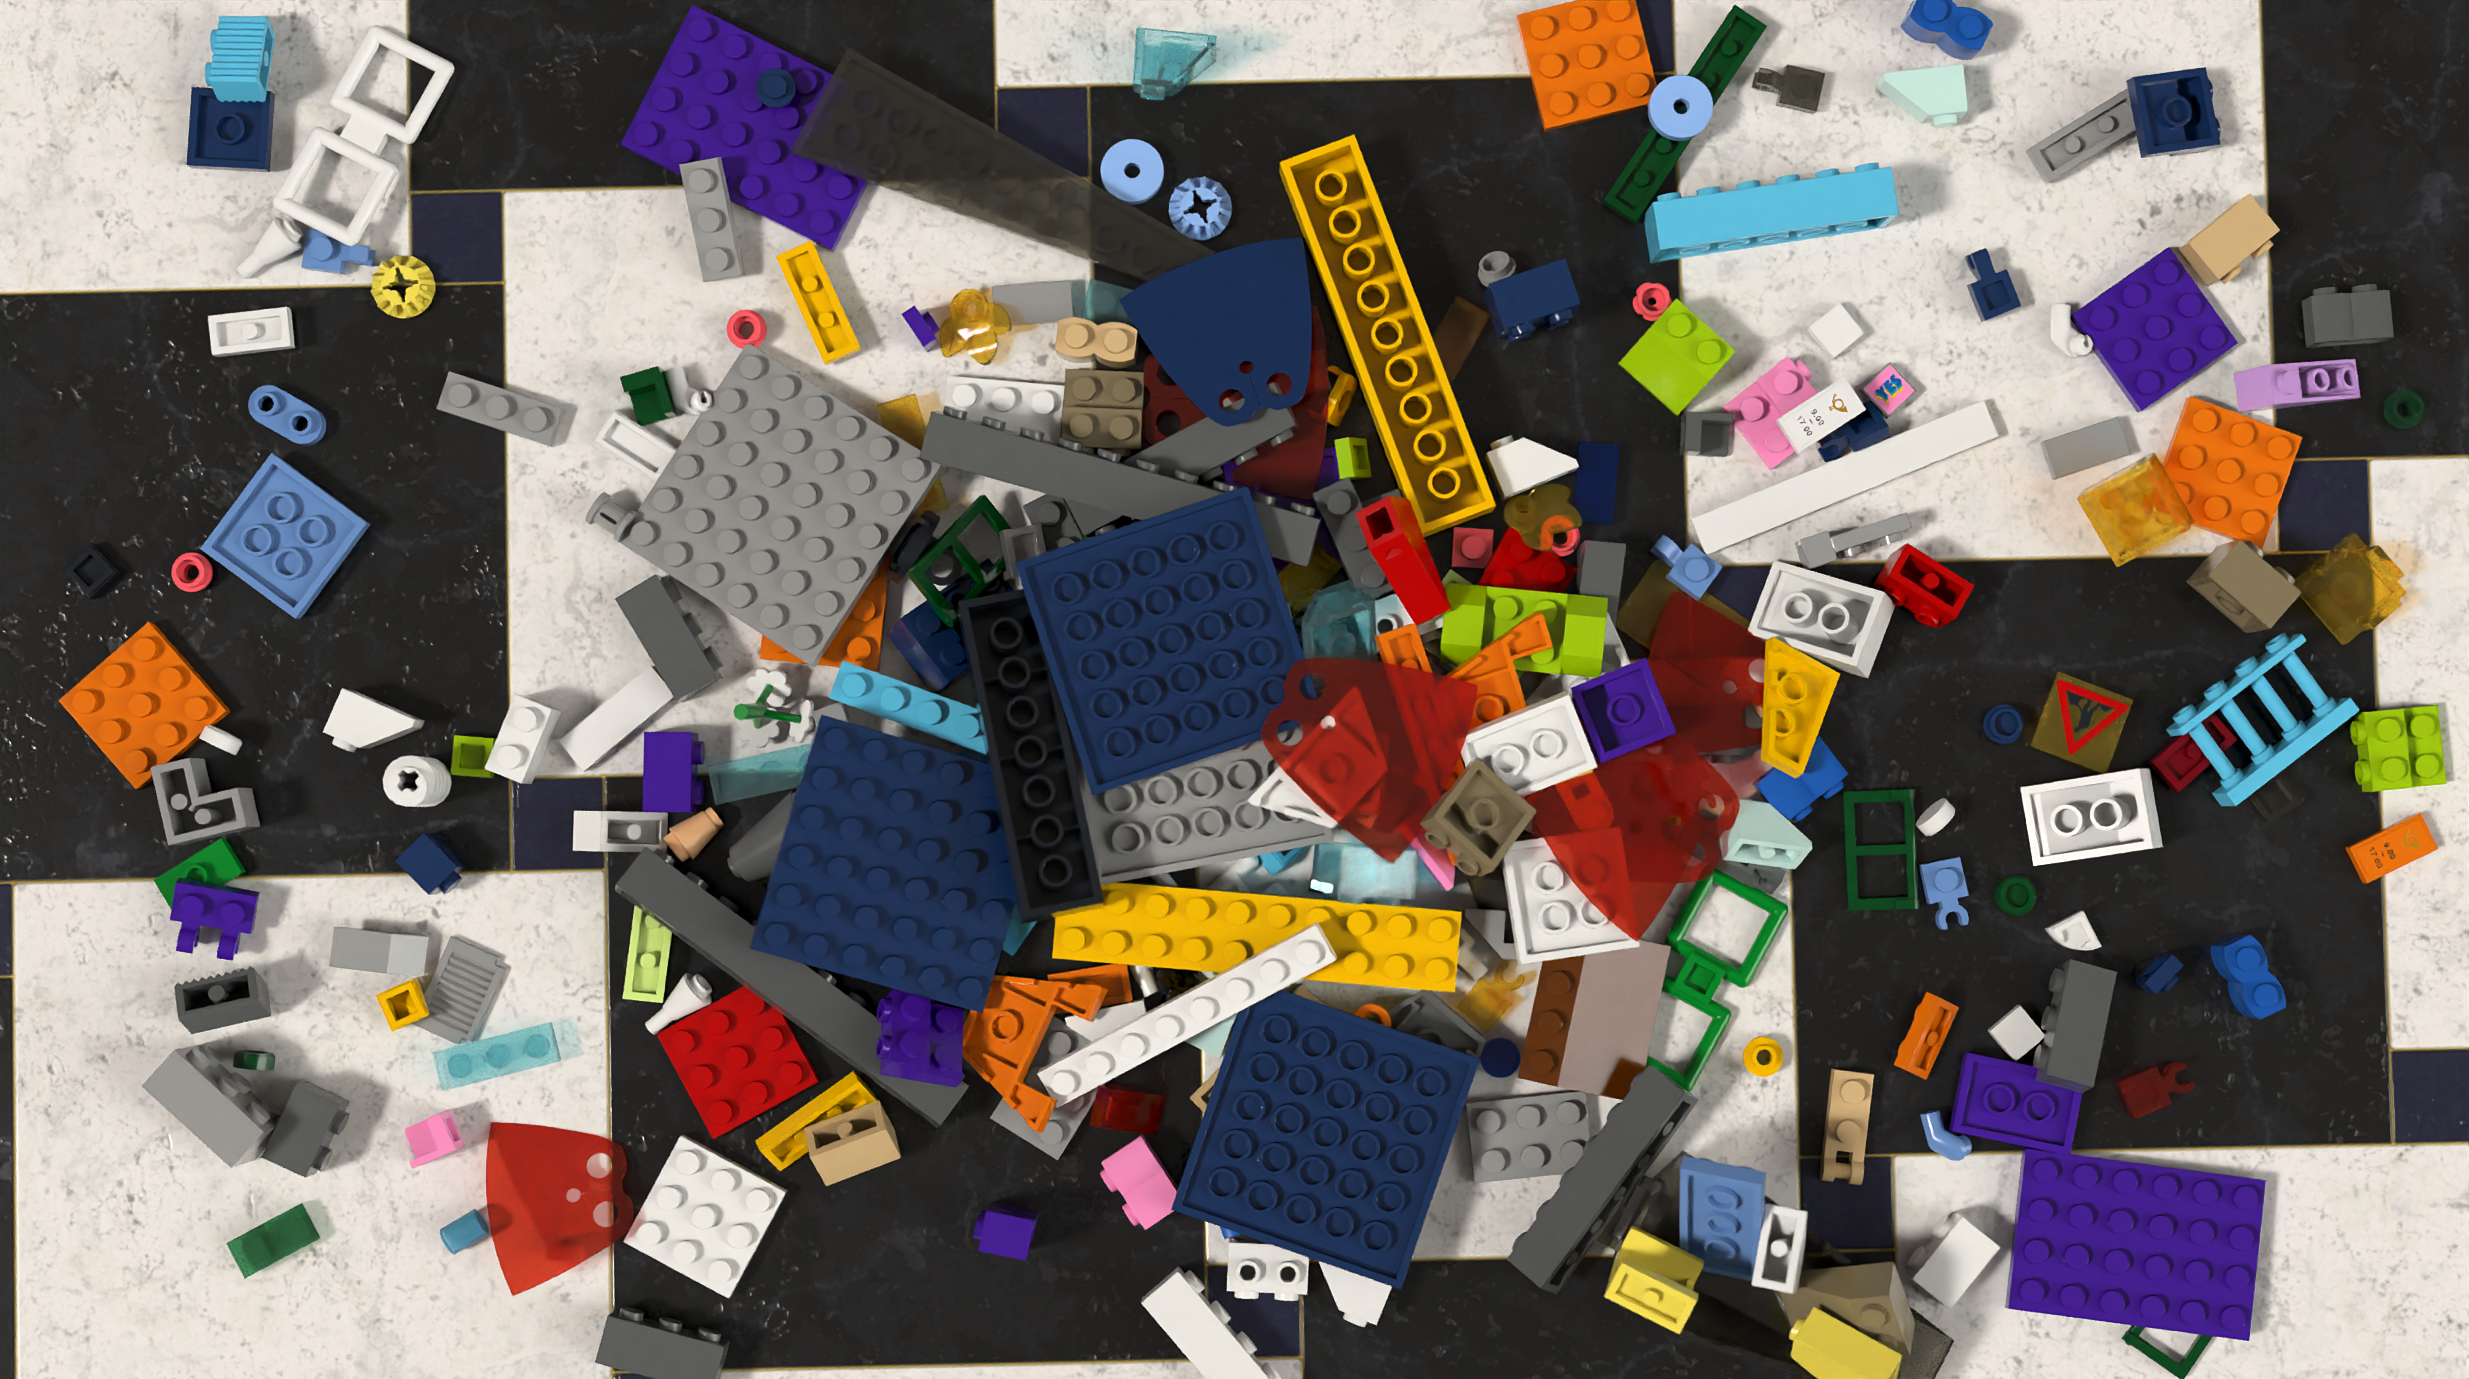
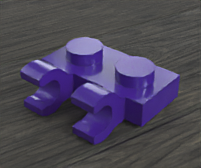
M178 878L175 883L170 920L182 922L176 951L193 954L194 947L198 946L200 926L202 925L222 929L217 958L233 961L234 955L238 953L241 932L251 934L254 930L260 892Z

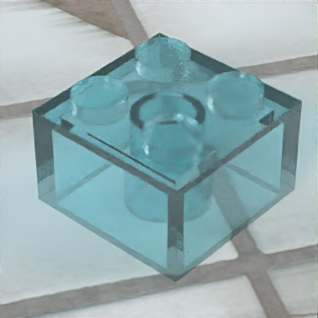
M1342 842L1316 844L1314 846L1311 889L1324 891V899L1338 900V902L1362 904V901L1375 902L1378 905L1400 906V899L1415 900L1418 851L1385 845Z

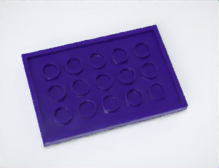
M692 5L621 145L623 148L681 176L679 164L721 157L731 202L834 252L904 115V111ZM772 68L787 71L796 84V94L792 102L779 109L765 106L756 93V83L759 76Z
M2023 1148L2005 1308L2249 1341L2266 1180L2073 1154L2069 1156L2050 1151Z

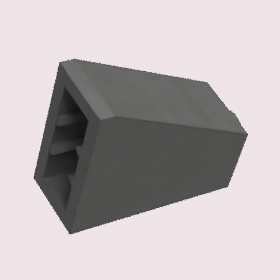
M1585 540L1578 546L1574 595L1608 598L1607 613H1609L1616 627L1626 544Z

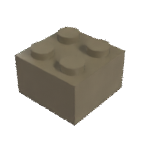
M2236 540L2216 546L2186 581L2245 633L2271 629L2302 593L2293 585L2295 579L2287 571L2280 567L2273 568L2262 559L2265 556L2263 551L2248 540L2244 542Z

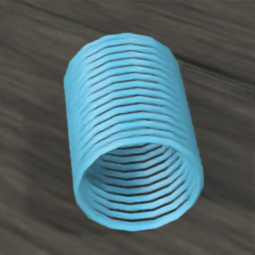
M473 1209L458 1218V1220L456 1219L446 1225V1227L441 1228L439 1233L446 1248L455 1255L487 1236L489 1228L482 1215L476 1209Z

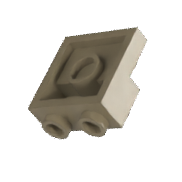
M1065 369L1061 438L1083 443L1082 451L1093 453V451H1098V448L1122 454L1121 459L1132 457L1133 452H1141L1145 373Z
M1476 758L1470 761L1449 791L1441 794L1420 822V825L1427 830L1425 838L1430 844L1439 849H1445L1446 847L1457 857L1455 864L1462 872L1470 876L1476 874L1481 877L1494 871L1537 811L1483 762Z

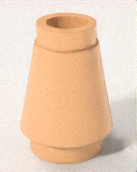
M709 807L705 811H701L669 828L670 833L663 837V839L683 863L690 857L693 860L718 833L719 829L724 826V823L714 810Z

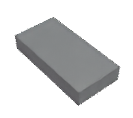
M1071 280L992 286L995 327L1058 323L1061 319L1074 317Z
M2119 417L2040 442L2053 480L2131 454Z

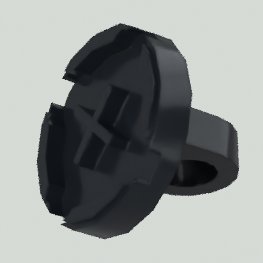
M925 510L921 514V518L926 520L925 523L920 524L917 522L916 525H913L894 553L892 562L896 564L895 569L888 566L885 570V577L896 584L904 578L905 573L938 540L932 534L940 521V517L930 510ZM949 548L942 553L948 555L953 561V569L948 576H935L931 566L924 572L932 583L938 586H947L954 583L962 572L961 563Z

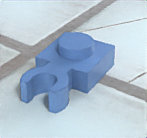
M1960 857L1918 865L1926 903L1933 904L1938 902L1939 909L1935 915L1938 928L1940 930L1948 929L1946 916L1950 912L1957 914L1960 925H1968V913L1958 903V898L1969 896Z

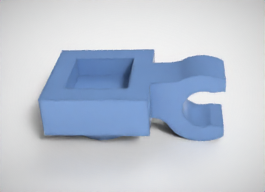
M307 228L301 267L311 271L345 275L346 263L374 267L376 251L369 250L367 246H348L316 229Z
M1662 535L1650 550L1652 555L1672 568L1665 578L1696 601L1701 598L1723 568L1692 544L1682 552L1665 535Z

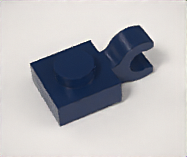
M1986 248L1965 256L1970 271L1977 279L1976 282L1967 285V288L1981 322L2021 306L2007 269L1995 273Z
M1871 401L1863 403L1866 408L1865 411L1817 441L1821 446L1817 449L1818 453L1825 462L1838 458L1848 445L1855 453L1890 436L1888 424Z

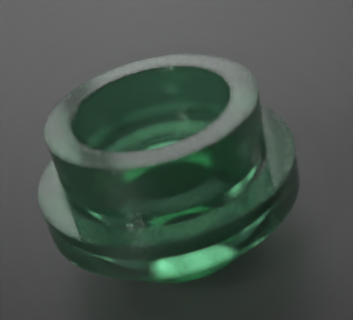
M2402 389L2393 392L2387 397L2383 406L2385 419L2391 426L2397 429H2409L2421 422L2425 413V406L2422 398L2416 392ZM2399 403L2407 406L2408 414L2406 417L2399 415L2397 411Z

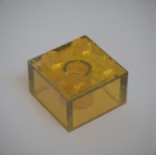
M2155 452L2083 489L2077 497L2078 502L2116 567L2188 531L2194 522L2193 517Z

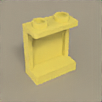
M1632 1226L1614 1259L1604 1297L1680 1334L1698 1299V1293L1694 1292L1693 1288L1703 1269L1704 1261L1636 1226Z

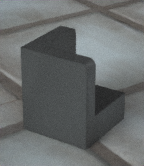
M1686 411L1681 416L1680 455L1726 457L1728 455L1729 425L1733 423L1734 414Z

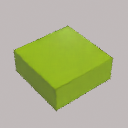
M1347 437L1334 440L1340 479L1348 477L1350 480L1372 478L1366 438Z
M454 735L451 775L494 778V772L484 768L496 739Z

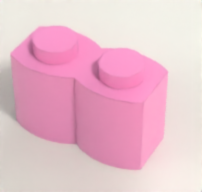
M1143 1134L1101 1162L1104 1170L1100 1172L1103 1181L1112 1193L1119 1190L1127 1203L1122 1208L1134 1226L1141 1223L1146 1230L1174 1211L1171 1208L1178 1185Z

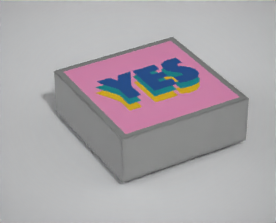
M1889 362L1859 392L1868 401H1871L1878 412L1887 419L1917 390Z

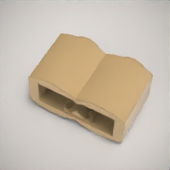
M1064 318L1058 321L1055 350L1059 357L1069 362L1089 363L1097 360L1109 367L1127 368L1136 365L1139 335L1135 328L1124 323L1108 322L1096 325L1094 322L1084 318Z

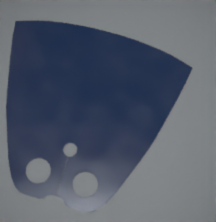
M1302 237L1252 243L1203 257L1146 282L1119 300L1131 322L1162 368L1188 398L1214 422L1227 427L1235 426L1249 421L1254 413L1261 409L1281 410L1293 406L1302 400L1309 380L1312 343L1311 299ZM1244 361H1249L1253 364V370L1249 374H1244L1239 370L1240 364ZM1275 373L1288 375L1292 380L1291 390L1282 396L1271 394L1266 385L1270 376ZM1235 389L1243 394L1245 401L1240 410L1226 412L1220 407L1219 398L1226 390Z

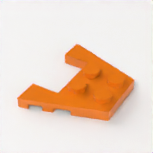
M1541 610L1529 615L1436 682L1453 736L1527 707L1513 660L1553 647Z
M994 975L983 1013L970 1010L963 1025L962 1056L986 1082H990L1003 1096V1100L1012 1109H1016L1032 1130L1043 1133L1058 1099L1024 1083L1027 1072L1057 1007L1082 1019L1094 1022L1108 989L1090 984L1084 985Z

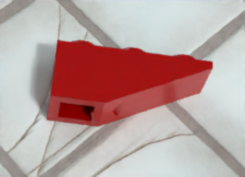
M1388 496L1356 512L1355 514L1369 550L1411 619L1416 623V626L1452 610L1410 500Z

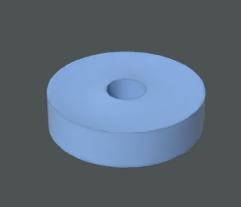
M1675 75L1660 82L1654 89L1648 102V116L1653 128L1663 137L1674 141H1685L1699 135L1709 123L1713 112V100L1707 87L1698 79L1688 75ZM1683 102L1687 106V112L1685 114L1675 112L1674 103Z
M1128 139L1116 143L1106 152L1101 163L1103 185L1111 197L1124 204L1136 205L1150 200L1158 193L1164 179V167L1159 153L1150 144L1137 139ZM1129 166L1139 168L1140 173L1136 178H1129L1125 175V170Z

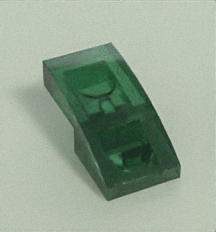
M303 1203L231 1240L226 1245L244 1279L319 1240L320 1236Z

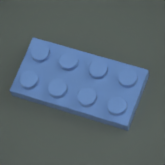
M1683 1156L1680 1167L1679 1248L1704 1261L1702 1271L1748 1281L1753 1280L1764 1216L1766 1172L1754 1170L1747 1166L1738 1167L1718 1163L1707 1158Z

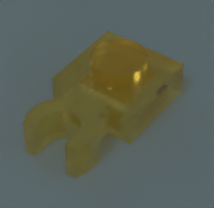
M1506 960L1496 966L1494 980L1491 983L1481 977L1455 1006L1485 1033L1494 1026L1513 1004L1504 995L1508 991L1520 988L1525 981V977L1522 974L1518 975L1513 982H1506L1503 979V971L1509 966Z

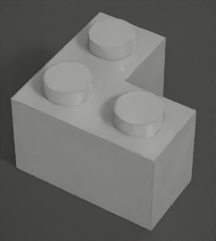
M187 758L150 767L168 845H186L260 827L252 788H233L212 794L204 759Z

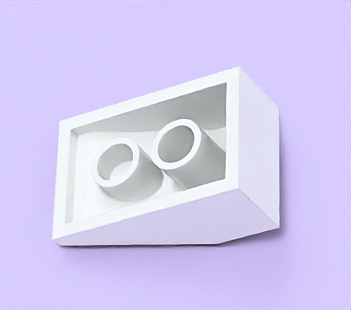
M1774 560L1747 634L1765 642L1773 636L1824 665L1868 678L1895 605H1893V601L1883 591Z
M2149 768L2021 787L2033 866L2163 847Z

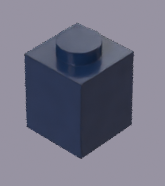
M423 833L396 860V863L428 895H436L440 892L444 895L449 893L462 880L459 873L466 867L434 833Z

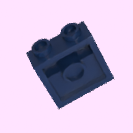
M2206 67L2136 76L2126 81L2141 158L2168 154L2172 157L2200 153L2220 145L2221 128L2214 113L2212 102L2213 86L2208 79Z

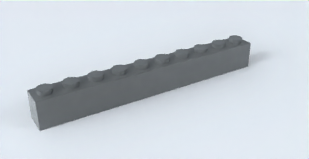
M944 405L943 412L931 411L919 457L920 459L1138 520H1145L1238 488L1235 485L1214 480L1213 487L1197 483L1198 475L1181 470H1175L1174 476L1159 472V464L1137 459L1135 465L1120 461L1122 454L1098 448L1097 455L1082 451L1083 443L1060 437L1058 444L1043 440L1045 433L1038 430L1021 427L1020 433L1005 429L1006 422L995 418L983 416L981 422L966 418L968 411ZM1253 491L1252 500L1271 557L1308 566L1311 561L1322 517L1314 515V507L1292 502L1291 508L1275 504L1276 497Z
M645 847L617 882L615 886L616 892L934 1127L938 1128L944 1122L969 1087V1085L963 1082L965 1078L963 1073L962 1081L957 1087L880 1075L881 1059L876 1058V1045L881 1035L882 1023H879L877 1017L866 1010L869 1004L863 998L852 991L847 995L834 986L837 980L821 968H817L814 972L803 963L750 949L749 946L757 923L756 920L748 923L737 915L740 909L729 899L721 896L717 900L705 890L708 885L695 874L688 872L686 876L673 867L676 863L675 860L661 849L656 848L652 852Z

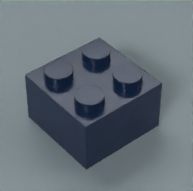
M1565 258L1489 283L1483 295L1497 339L1501 340L1508 337L1510 343L1532 336L1531 332L1536 330L1535 328L1544 325L1547 331L1569 324V319L1574 317V313L1581 304Z

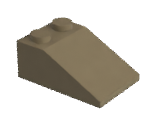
M1894 1262L1801 1271L1797 1291L1793 1294L1779 1291L1792 1328L1799 1317L1807 1319L1813 1307L1901 1354L1902 1357L1911 1356L1915 1320Z

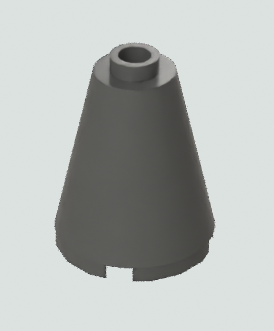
M794 788L730 847V857H728L727 861L730 870L737 878L742 877L744 880L751 882L771 876L797 788Z

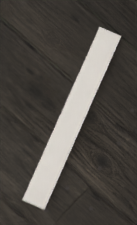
M1982 400L1691 518L1689 521L1702 552L1709 555L1997 438L1999 435L1986 404Z

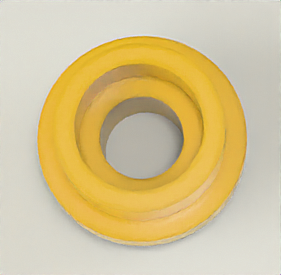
M1756 1037L1746 1044L1743 1050V1062L1747 1070L1752 1074L1760 1077L1771 1076L1782 1065L1783 1051L1775 1040L1768 1037ZM1763 1049L1768 1050L1770 1053L1769 1062L1759 1064L1757 1061L1758 1052Z

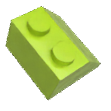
M1676 298L1618 364L1671 412L1678 416L1736 351Z

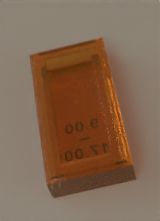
M1458 296L1455 297L1432 337L1450 385L1491 316Z

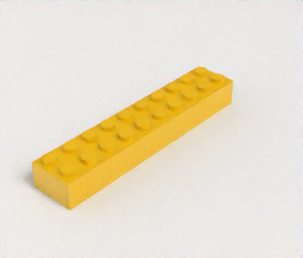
M1355 135L1281 161L1279 173L1398 487L1402 497L1410 500L1423 536H1429L1493 512L1496 504Z
M1120 881L1101 885L1104 904L1100 909L1060 916L1055 919L1052 958L1209 972H1223L1318 922L1335 951L1337 959L1303 977V980L1455 992L1462 911L1458 909Z

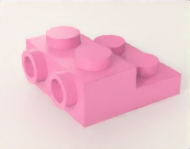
M1788 356L1721 408L1724 413L1734 414V426L1769 470L1795 452L1776 423V420L1817 394L1808 382L1812 375L1806 365L1799 359L1792 362Z

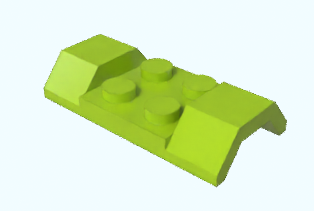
M1447 583L1446 594L1452 610L1444 613L1440 663H1464L1529 615L1541 610L1553 647L1514 659L1515 670L1585 677L1601 676L1608 598Z

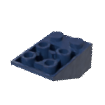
M988 558L979 565L986 573L993 566V563ZM967 572L954 583L942 589L940 593L954 607L976 582ZM1000 574L980 597L1014 590L1007 581L1003 580V576ZM927 600L901 617L887 633L889 639L930 692L939 695L969 673L959 621L953 627L947 626L935 613Z

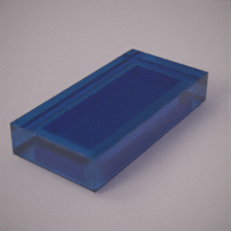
M1579 442L1577 456L1579 467L1576 469L1573 522L1602 525L1613 524L1619 445Z

